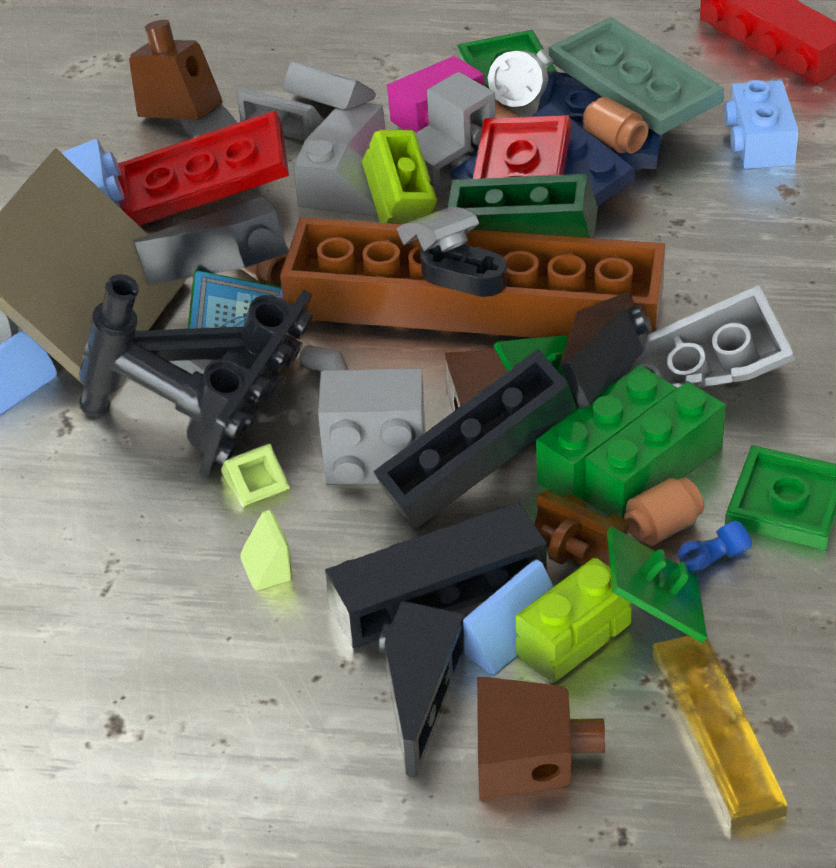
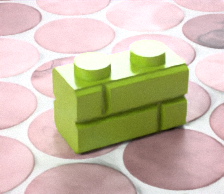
M379 130L374 132L369 144L370 148L366 150L362 159V165L380 223L405 224L431 214L437 203V198L433 186L430 185L431 179L416 132L413 130Z
M592 558L515 615L516 633L518 634L516 636V653L521 660L550 683L557 682L609 642V637H615L631 625L632 608L629 606L631 602L613 593L610 567L598 558Z

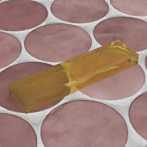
M685 636L653 644L655 663L730 830L786 817L788 804L708 637L703 643L691 636Z

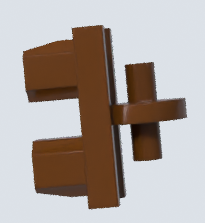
M548 490L540 493L536 502L538 510L534 525L547 543L549 559L560 565L566 563L569 559L584 565L592 558H598L610 567L607 530L612 526L627 535L629 529L628 521L614 514L607 517L601 516L589 510L584 500L569 493L564 497Z

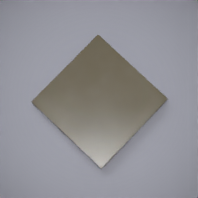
M57 148L46 157L0 210V310L79 381L80 367L84 360L83 351L91 329L92 314L95 307L103 302L106 282H109L111 276L117 274L130 276L139 286V292L133 307L138 322L136 331H144L151 328L187 278L148 285L133 240L148 234Z

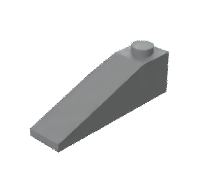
M364 103L348 110L335 108L305 139L293 165L298 207L378 217L362 165V159L366 150L370 148L369 144L374 132L386 130L383 105Z
M759 284L648 334L645 351L612 384L637 366L642 365L677 388L686 381L701 388L751 380L796 360V357Z

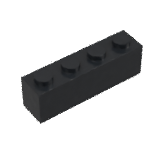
M537 349L373 472L386 495L412 528L416 530L574 412L577 408L570 386L543 353Z
M520 502L325 569L329 606L352 648H356L380 639L384 623L387 620H394L401 601L456 612L484 602L536 559L543 563L547 572V543Z

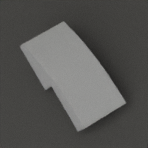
M448 207L405 223L396 229L403 245L419 240L424 251L440 246L441 251L446 252L468 242L466 234L479 224V221L475 214L466 209Z

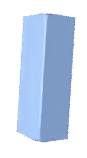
M23 330L0 344V415L57 376L55 366L48 353Z
M537 559L534 562L532 561L463 619L465 656L490 674H497L518 656L516 653V636L518 634L516 633L515 615L553 588V584L542 562Z

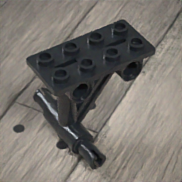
M124 274L111 276L109 282H106L104 300L95 307L91 318L90 334L83 351L84 360L79 372L80 381L84 386L79 406L86 415L92 417L105 415L107 413L106 408L109 410L111 405L112 393L120 388L124 376L175 403L177 411L190 417L186 429L187 439L192 446L205 453L199 474L208 478L217 464L223 466L224 461L232 457L238 444V440L235 438L240 430L247 433L252 427L260 411V407L257 404L262 397L267 400L271 398L281 380L282 374L278 372L283 365L290 368L296 360L303 345L302 342L296 339L300 340L303 337L313 317V314L307 311L313 294L303 290L294 304L273 295L258 296L249 306L243 327L136 331L138 322L133 307L139 292V286L130 276ZM221 359L213 361L206 366L203 374L198 371L191 374L169 362Z

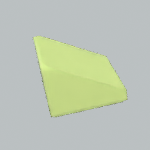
M271 444L225 460L221 469L223 476L243 508L290 489Z
M271 510L262 512L241 552V561L255 590H262L290 581L291 576H293L289 544L274 512L271 513Z

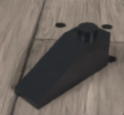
M264 196L133 240L148 285L193 277L195 270L218 273L242 269L288 253L276 210Z
M630 292L576 311L560 366L580 409L590 406L645 351L648 332L652 330L650 319L642 304L635 305Z
M401 601L394 620H387L382 627L379 651L386 654L387 677L405 772L407 775L417 777L465 653L464 614Z

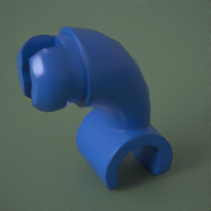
M732 521L716 531L718 537L714 539L688 541L681 545L678 551L679 562H685L687 570L690 572L701 571L726 554H728L729 558L748 551L752 547V540L744 525L738 521Z

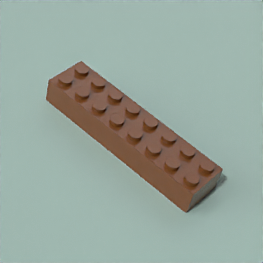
M299 217L280 275L283 300L294 304L303 290L313 294L307 309L308 312L313 314L311 321L531 338L560 335L569 337L576 311L630 292L635 305L642 304L649 316L652 327L651 332H648L650 334L658 330L664 281L665 243L472 229L466 234L468 242L465 245L500 254L507 264L506 288L495 296L481 297L427 282L421 273L420 253L422 246L419 240L403 245L396 229L403 224Z

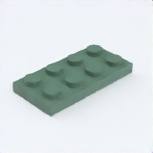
M612 17L549 46V56L554 61L552 64L602 97H608L639 113L643 121L648 124V127L659 135L723 103L724 88Z

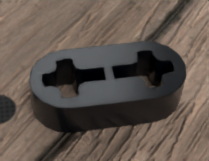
M465 244L446 252H442L440 246L426 251L423 248L421 250L422 277L429 283L481 297L495 296L506 288L507 264L500 254Z

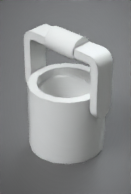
M540 50L536 55L527 51L506 52L496 58L490 67L488 74L489 89L495 92V99L504 105L518 107L531 104L538 100L546 90L548 83L547 67L554 61L545 50Z

